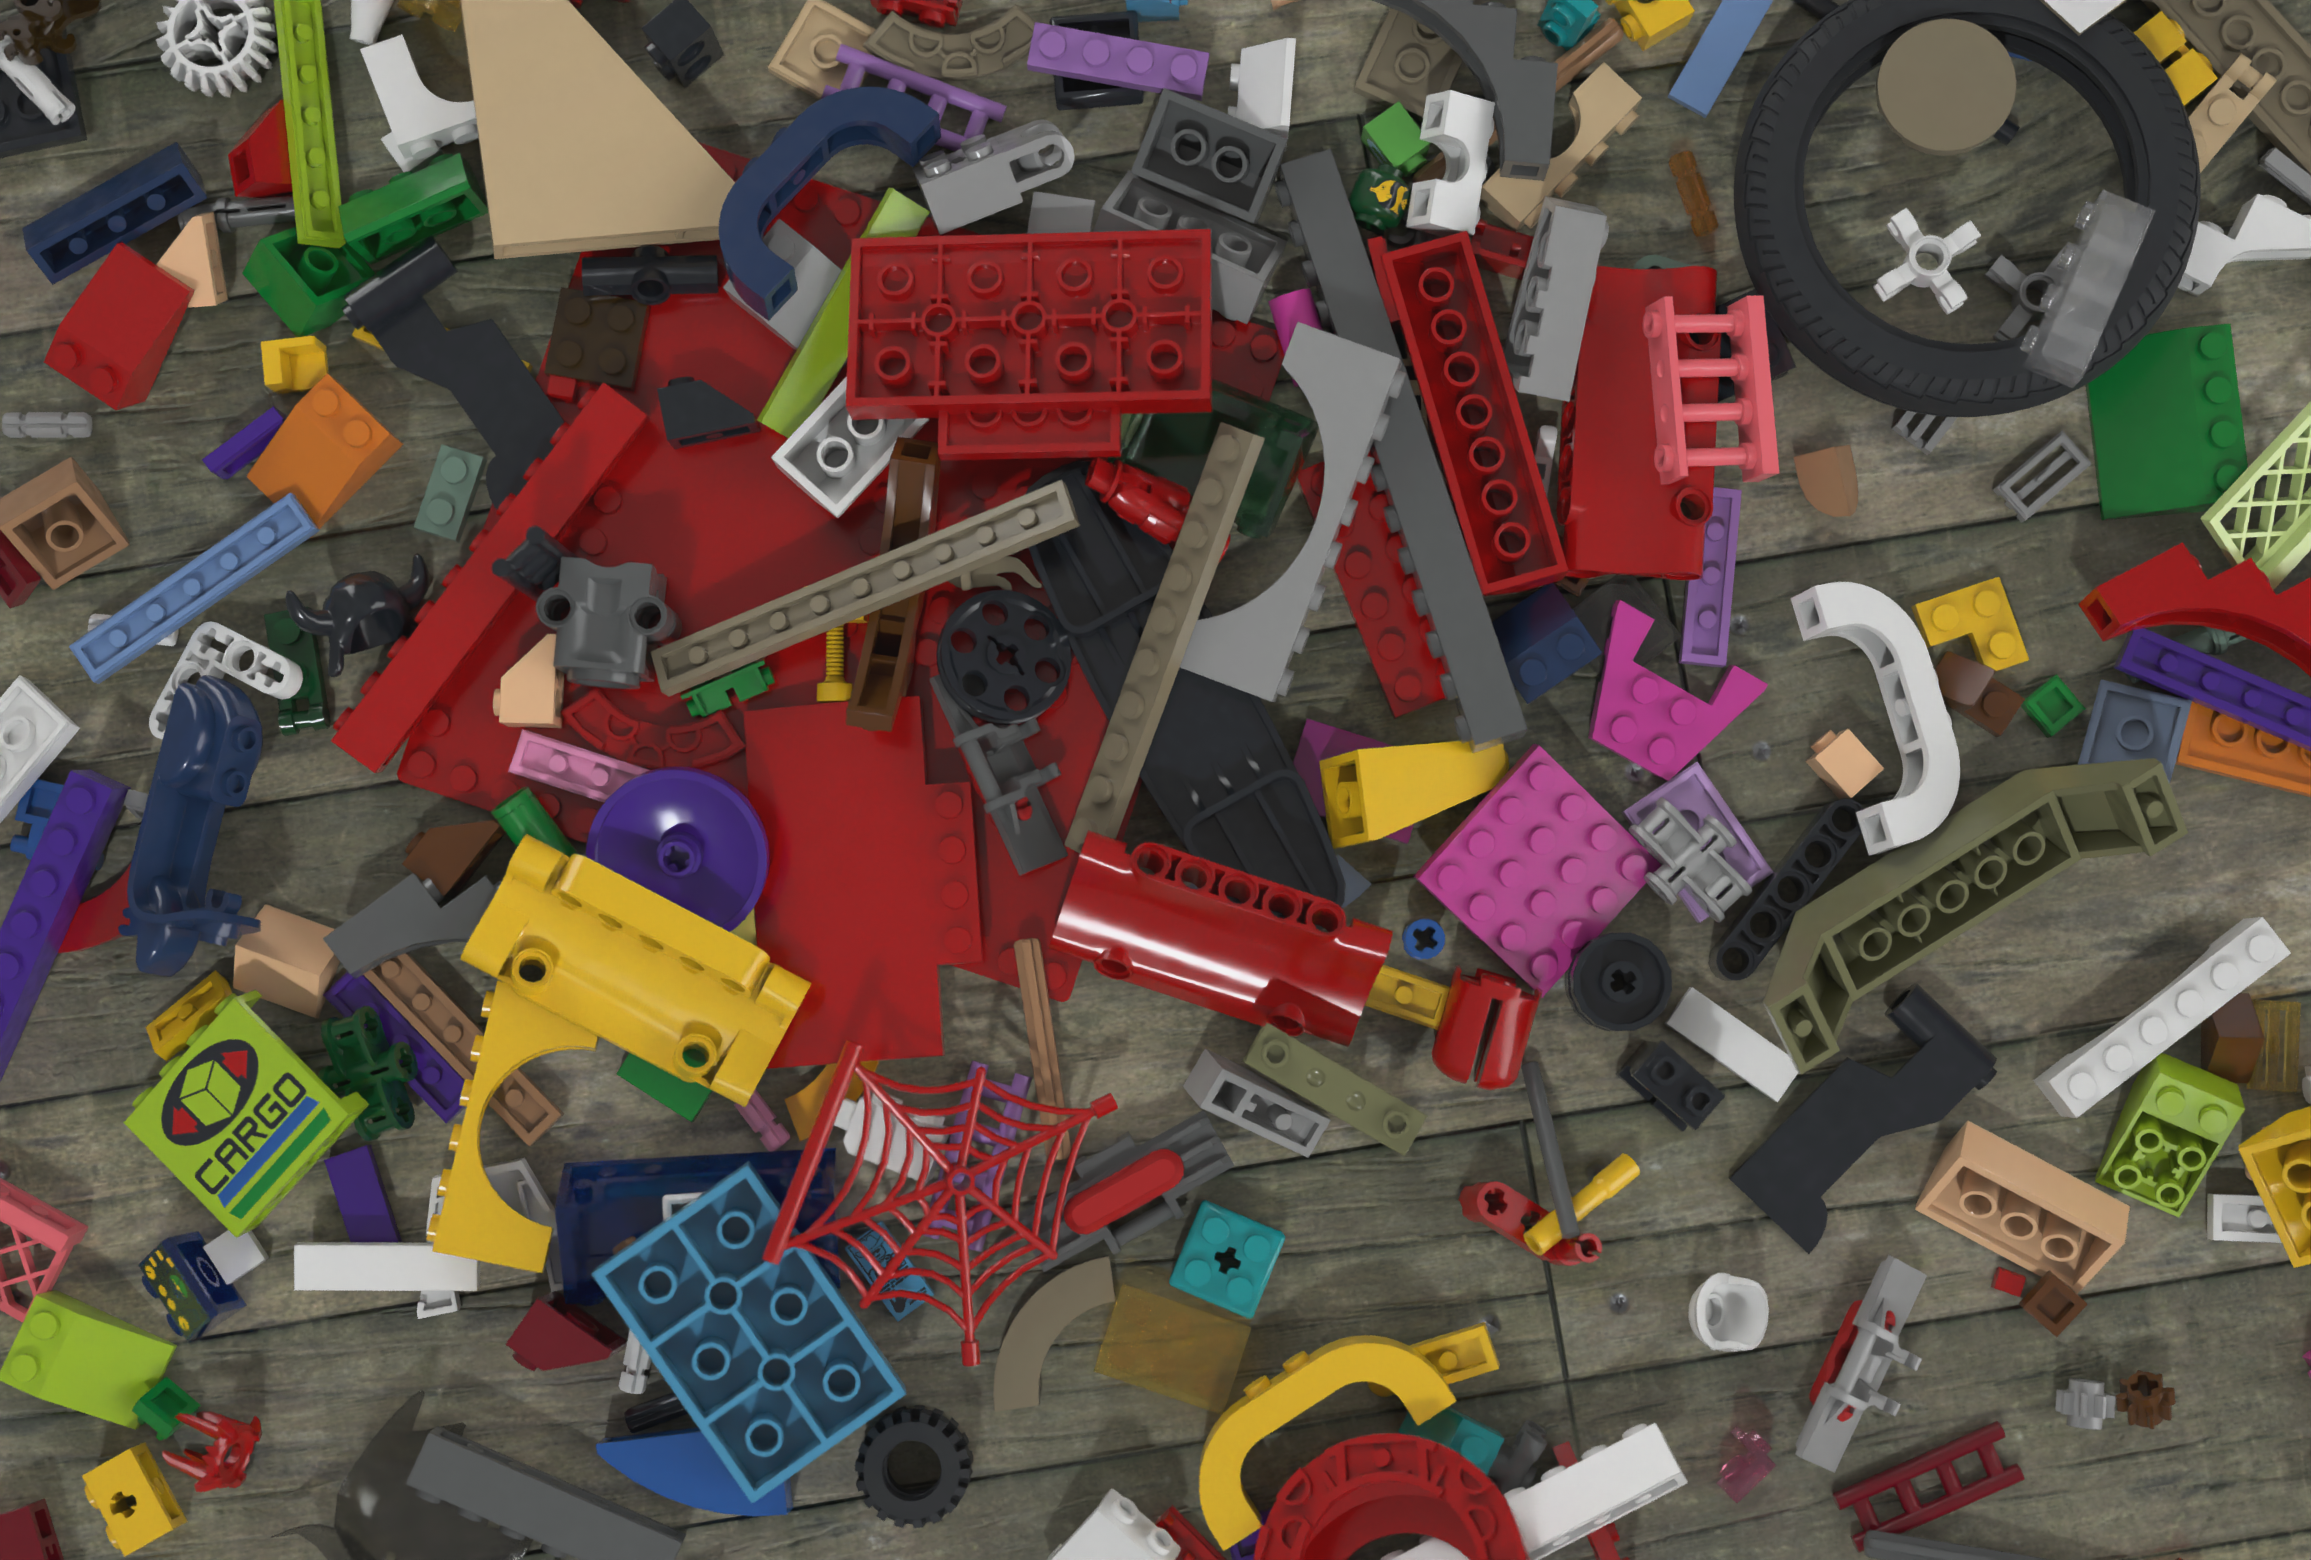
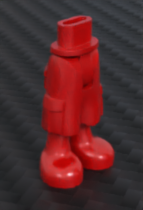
M1094 457L1088 469L1085 485L1099 492L1100 500L1104 503L1108 501V505L1117 512L1120 518H1124L1131 524H1137L1143 532L1148 533L1164 545L1171 541L1176 543L1190 507L1191 495L1188 489L1167 480V478L1154 476L1137 467L1123 464L1119 459L1110 463L1101 457ZM1230 534L1226 541L1219 562L1222 560L1223 556L1225 555L1231 540Z

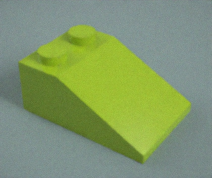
M58 1290L49 1291L35 1296L0 1370V1381L36 1398L136 1430L139 1429L140 1424L138 1423V1416L132 1409L138 1399L161 1381L177 1345Z

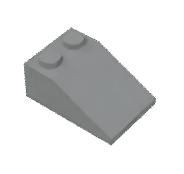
M778 219L762 241L773 253L794 267L798 291L768 321L744 302L734 289L730 279L723 288L731 300L793 349L797 350L842 270L805 238ZM847 359L845 360V362H844L843 366L841 367L839 373H840V372L842 371V369L847 365Z

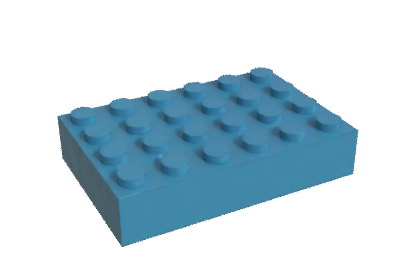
M748 1161L597 1266L592 1275L753 1504L907 1393L905 1385L813 1253L793 1247L784 1251L779 1265L762 1259L781 1206L750 1161ZM795 1226L790 1237L800 1234Z

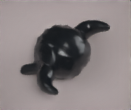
M415 554L410 579L399 588H397L392 579L376 571L351 573L340 579L331 588L329 596L324 601L322 610L313 611L308 609L291 590L286 593V606L291 619L302 631L312 635L329 637L328 675L338 677L344 669V655L354 654L396 641L402 635L409 637L412 635L418 624L409 612L419 605L425 597L429 586V573L423 557L420 554Z

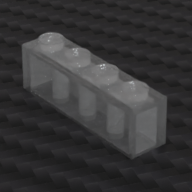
M2102 190L2094 203L2086 200L2074 225L2082 229L2075 244L2070 242L2066 244L2056 268L2063 270L2057 286L2051 283L2048 285L2038 309L2045 312L2039 327L2030 326L2021 345L2020 351L2027 353L2021 366L2022 368L2071 388H2074L2083 378L2156 210Z

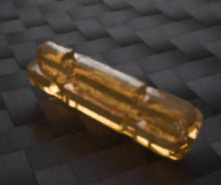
M1690 150L1673 155L1669 160V166L1673 177H1678L1676 185L1687 215H1692L1690 224L1694 235L1697 237L1709 235L1716 231L1719 224L1714 211H1709L1711 202L1700 172H1695L1697 163L1694 155Z

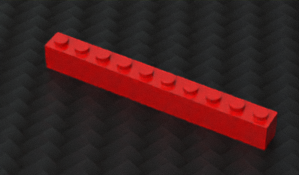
M603 382L599 389L592 386L587 390L577 405L581 412L574 422L570 425L565 421L558 428L550 440V443L555 447L545 460L538 457L529 466L523 475V479L527 483L517 496L510 493L496 511V514L501 518L490 532L484 528L475 537L469 546V550L473 554L463 567L456 564L450 570L441 584L446 590L436 603L430 599L421 608L414 619L419 625L409 638L402 635L387 654V657L392 661L383 673L380 674L375 671L367 679L360 690L364 698L354 710L351 707H347L334 723L332 728L337 733L331 742L372 772L380 773L384 771L422 721L424 715L432 708L520 592L493 573V562L500 558L507 559L526 540V531L531 526H539L558 541L650 421V417Z

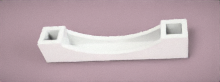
M2263 917L2241 920L2209 945L2210 948L2150 1000L2076 1051L2065 1055L2034 1079L2035 1084L2062 1117L2078 1118L2290 955L2291 952Z

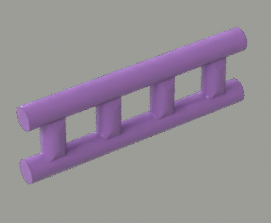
M844 44L840 45L836 56V61L848 65L840 89L826 85L821 97L822 99L842 90L859 87L864 72H868L889 80L888 89L904 92L906 87L931 96L928 106L939 113L940 122L947 102L969 110L972 114L964 136L940 128L941 138L935 144L954 152L962 149L960 144L963 141L977 135H982L988 118L1002 122L1007 106L918 72L905 69Z
M972 1061L966 1080L975 1078L978 1067H984L987 1074L989 1065ZM1015 1073L1011 1086L993 1080L989 1081L1011 1094L1026 1099L1032 1077ZM973 1086L963 1089L959 1105L970 1102ZM983 1086L981 1096L1006 1103L1003 1116L1020 1121L1023 1106L1005 1100ZM968 1110L956 1114L953 1126L965 1123ZM1000 1123L999 1129L981 1124L995 1134L1013 1141L1018 1129L1004 1123ZM976 1130L973 1132V1141L993 1146L991 1154L993 1156L1009 1148L987 1138ZM963 1132L950 1134L948 1143H961ZM945 1151L944 1156L951 1163L957 1162L959 1151ZM999 1164L988 1169L986 1172L974 1176L975 1186L991 1199L993 1179ZM942 1168L940 1169L937 1181L942 1180ZM1004 1171L1003 1176H1002V1179H1001V1181H1000V1187H1001V1184H1002V1181H1003V1177H1004L1005 1171ZM956 1174L952 1184H960L964 1180L965 1174ZM943 1190L933 1194L930 1207ZM949 1199L939 1213L947 1212L956 1216V1211L948 1209ZM990 1210L978 1212L967 1221L968 1237L990 1224L993 1215ZM933 1220L929 1226L933 1228H942L944 1226L957 1230L956 1224L946 1220ZM987 1234L970 1244L968 1249L982 1252ZM924 1235L934 1239H939L940 1235Z

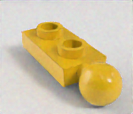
M1485 1322L1408 1345L1426 1357L1436 1367L1448 1385L1497 1370L1500 1366ZM1367 1382L1369 1389L1378 1396L1389 1397L1395 1394L1385 1386Z

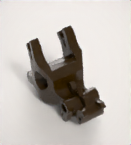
M14 0L19 14L9 17L7 21L0 22V41L4 40L5 35H7L12 42L4 48L7 60L12 61L14 56H18L21 62L32 66L44 60L40 54L42 48H47L60 54H70L75 51L77 42L74 35L70 33L67 35V39H64L63 31L74 20L98 13L101 9V0Z

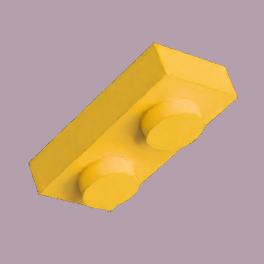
M215 970L145 1027L153 1050L157 1055L167 1062L179 1051L189 1047L186 1042L194 1032L206 1024L210 1025L217 1017L214 1013L215 1008L226 997L233 994L226 978Z

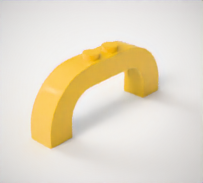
M1359 1335L1338 1339L1322 1346L1309 1355L1305 1350L1285 1361L1282 1365L1284 1371L1269 1380L1267 1375H1264L1250 1383L1244 1389L1246 1396L1231 1405L1214 1424L1205 1441L1200 1458V1502L1206 1522L1223 1551L1262 1526L1261 1514L1245 1491L1240 1478L1243 1460L1256 1442L1339 1388L1354 1382H1373L1390 1389L1400 1398L1417 1426L1456 1402L1453 1392L1436 1367L1417 1350L1397 1340L1374 1335Z

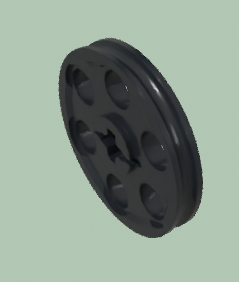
M993 590L969 598L946 621L937 643L936 658L938 672L949 695L969 714L994 724H1019L1041 715L1062 694L1071 672L1072 657L1070 643L1059 620L1041 602L1016 591ZM987 604L999 606L1004 613V623L1001 625L989 624L982 615L983 606ZM1028 619L1039 620L1046 629L1045 639L1036 641L1028 637L1024 630L1025 621ZM958 631L967 633L973 640V650L969 653H960L955 650L951 643V635ZM1009 650L1013 655L1009 662H1005L1002 665L999 664L996 660L999 652L1002 653ZM1046 661L1055 667L1057 672L1055 682L1046 683L1036 676L1035 665L1037 662ZM974 674L981 678L984 683L983 694L972 696L965 692L962 687L963 676ZM1008 689L1021 691L1026 698L1025 709L1021 711L1010 709L1004 701L1005 691Z

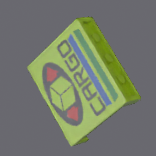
M257 990L239 996L233 993L226 997L215 1008L214 1013L217 1017L210 1025L202 1026L190 1036L186 1042L190 1048L182 1057L179 1055L173 1058L161 1069L159 1075L162 1077V1080L155 1087L152 1086L143 1091L133 1101L132 1106L135 1110L124 1121V1124L236 1238L257 1228L369 1105L357 1091L339 1099L251 1009L262 996Z

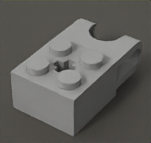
M1042 119L1032 121L986 139L984 134L971 137L960 144L962 149L947 155H945L944 151H937L922 157L919 160L920 166L914 167L912 170L928 211H930V216L941 235L1022 203L1023 199L1020 193L1062 177L1071 170L1074 164V150L1071 143L1062 135L1058 127L1052 122ZM1052 144L1049 151L1039 153L1040 149Z

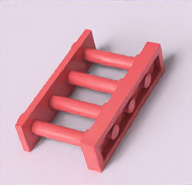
M1664 296L1645 307L1643 332L1648 338L1657 436L1654 462L1656 469L1660 472L1661 485L1671 484L1687 477L1688 467L1738 465L1742 469L1743 482H1760L1779 474L1764 296H1746L1727 306V314L1674 315L1673 296ZM1726 332L1730 337L1731 358L1678 359L1676 333ZM1680 377H1731L1734 381L1735 402L1682 404ZM1734 421L1738 425L1739 446L1686 448L1684 422Z

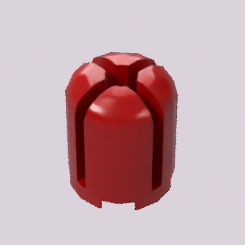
M1460 965L1455 966L1451 980L1452 983L1432 1049L1433 1063L1448 1078L1463 1084L1467 1083L1492 998H1495L1473 1080L1476 1082V1087L1481 1089L1495 1090L1506 1088L1512 1085L1518 1077L1543 990L1536 987L1534 995L1517 988L1515 978L1477 968L1475 976L1461 974L1462 969Z

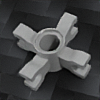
M2064 246L2044 272H2037L2026 276L2011 261L2000 255L1984 277L2012 295L2011 305L2013 312L1998 329L1993 338L1998 342L2014 339L2028 321L2034 322L2044 318L2052 324L2075 310L2059 300L2061 293L2059 281L2079 256ZM2026 290H2039L2044 295L2045 305L2035 306L2031 304L2026 298Z

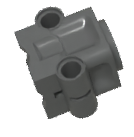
M561 557L558 587L549 588L539 596L536 604V612L540 621L557 632L553 667L567 674L568 682L587 686L639 689L641 682H655L656 671L651 651L658 649V646L662 647L675 642L680 637L682 631V621L679 615L665 604L667 577L664 574H657L656 567L652 564L627 562L616 567H601L584 558ZM571 606L569 615L561 621L562 612ZM661 614V619L657 626L649 629L648 625L651 618Z

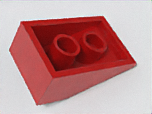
M123 242L117 243L60 323L44 363L114 410L145 402L195 290Z

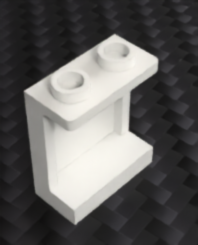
M1111 1489L1092 1514L1063 1545L1059 1544L1047 1560H1175L1181 1548L1173 1541L1167 1531L1157 1527L1144 1516L1131 1500L1121 1496L1116 1490Z

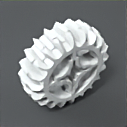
M176 0L178 3L174 8L163 6V12L169 17V20L156 22L157 28L165 34L156 39L157 46L162 51H165L160 57L167 67H172L170 70L171 75L177 81H184V85L189 90L196 92L201 88V91L206 96L213 97L218 89L224 97L230 98L232 86L235 85L241 92H247V84L245 82L247 79L251 78L255 82H261V76L257 72L260 67L272 69V62L265 56L266 54L278 53V46L271 41V39L277 36V29L274 24L270 23L274 19V15L268 7H264V0ZM234 9L242 13L235 17L232 14L219 17L213 13V10ZM197 22L195 29L191 32L194 24ZM213 25H215V27L219 30L218 36H219L220 39H219L218 41H219V43H220V46H221L222 50L216 45V43H217V38H216L217 33H216L215 28H214ZM244 42H246L245 45H244V47L242 48V50H241L240 53L238 54V50H239L240 46H241ZM200 58L204 61L218 58L223 65L206 67L192 62Z

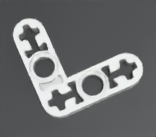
M205 622L193 633L155 704L149 718V728L156 738L163 740L175 691L180 684L187 683L190 676L196 672H199L201 677L209 675L220 679L227 673L270 696L282 700L288 699L298 692L303 681V672L294 661L216 622ZM214 638L228 645L225 653L210 646ZM252 649L254 661L250 668L241 671L239 667L240 658L244 652ZM268 668L283 674V680L279 683L277 680L265 675Z

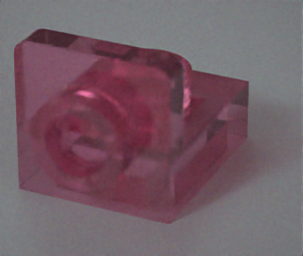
M1736 1426L1730 1433L1748 1453L1743 1458L1741 1455H1736L1729 1460L1720 1471L1723 1477L1716 1484L1735 1503H1739L1776 1464L1767 1456L1772 1448L1754 1429L1746 1434Z

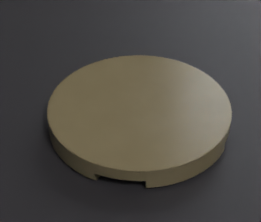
M1937 19L1911 28L1892 44L1878 71L1875 91L1880 115H1883L1889 127L1903 140L1902 143L1926 154L1950 156L1971 151L1972 148L1981 145L1991 138L2002 127L2012 109L2017 84L2013 62L2005 47L1994 35L1968 21Z

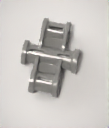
M1660 797L1656 801L1657 807L1639 825L1632 824L1628 828L1630 834L1661 864L1654 873L1648 872L1644 879L1653 891L1669 905H1673L1677 901L1676 895L1684 888L1712 919L1720 923L1725 918L1724 912L1742 895L1748 896L1752 892V888L1747 881L1719 855L1726 847L1733 848L1737 841L1720 821L1709 814L1703 819L1704 825L1696 831L1670 802ZM1663 821H1665V823L1653 834L1652 832H1653ZM1712 838V841L1703 850L1700 851V849ZM1680 869V872L1668 882V879ZM1727 887V889L1716 899V896L1719 895Z

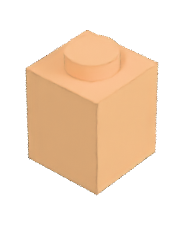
M1849 728L1837 734L1832 730L1826 732L1811 746L1815 754L1806 761L1839 800L1843 798L1851 799L1884 770V767Z

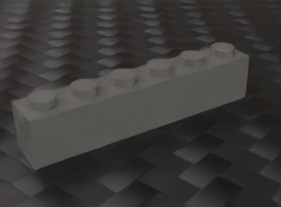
M440 1426L435 1427L428 1433L406 1482L407 1485L416 1488L415 1494L421 1499L439 1504L441 1500L458 1507L457 1513L476 1522H482L483 1518L497 1523L500 1525L499 1531L506 1536L517 1540H524L525 1536L542 1543L541 1549L558 1558H566L568 1554L579 1560H676L687 1535Z

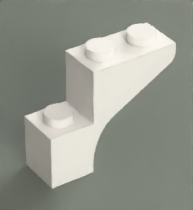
M2258 193L2242 206L2227 236L2224 235L2223 229L2208 221L2198 222L2192 252L2178 288L2197 297L2213 285L2218 273L2225 264L2235 261L2311 259V215H2301L2287 208V204L2278 197Z

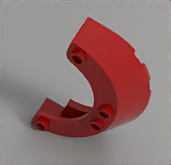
M1379 1433L1360 1436L1338 1443L1324 1450L1323 1454L1316 1457L1304 1468H1299L1276 1495L1277 1500L1268 1515L1265 1525L1262 1524L1253 1559L1347 1560L1354 1552L1369 1542L1400 1533H1417L1435 1537L1458 1549L1469 1560H1530L1521 1530L1509 1504L1496 1485L1480 1468L1466 1457L1437 1442L1412 1435Z

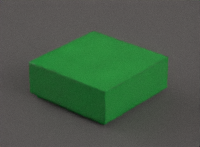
M2057 674L2033 691L2021 704L2022 709L2047 738L2052 737L2086 709Z

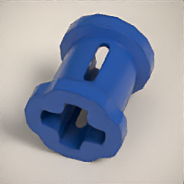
M1420 919L1410 923L1402 934L1404 950L1410 957L1417 960L1430 959L1437 956L1445 944V934L1442 927L1431 919ZM1428 928L1432 932L1429 939L1434 943L1433 948L1424 947L1419 951L1414 947L1417 939L1412 934L1414 931L1422 932Z

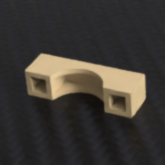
M1603 62L1572 94L1568 108L1574 121V142L1562 154L1550 159V165L1544 181L1500 177L1499 168L1482 185L1480 201L1510 230L1518 232L1525 224L1531 229L1538 223L1545 196L1552 197L1555 193L1560 198L1564 196L1579 179L1574 173L1585 162L1589 166H1593L1608 150L1609 146L1605 142L1616 131L1622 136L1636 122L1639 115L1635 111L1642 97Z

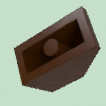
M495 820L429 828L426 834L423 831L418 833L408 844L405 850L408 856L402 865L423 881L430 878L443 897L455 899L506 832Z

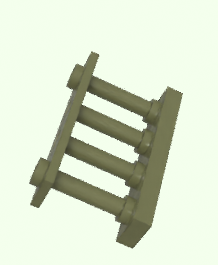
M1266 1023L1264 1027L1261 1026L1242 1059V1062L1403 1156L1408 1152L1428 1117L1269 1023Z

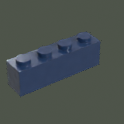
M175 142L23 227L26 251L53 285L107 255L117 243L123 242L126 244L205 200L207 194L202 176L178 142Z

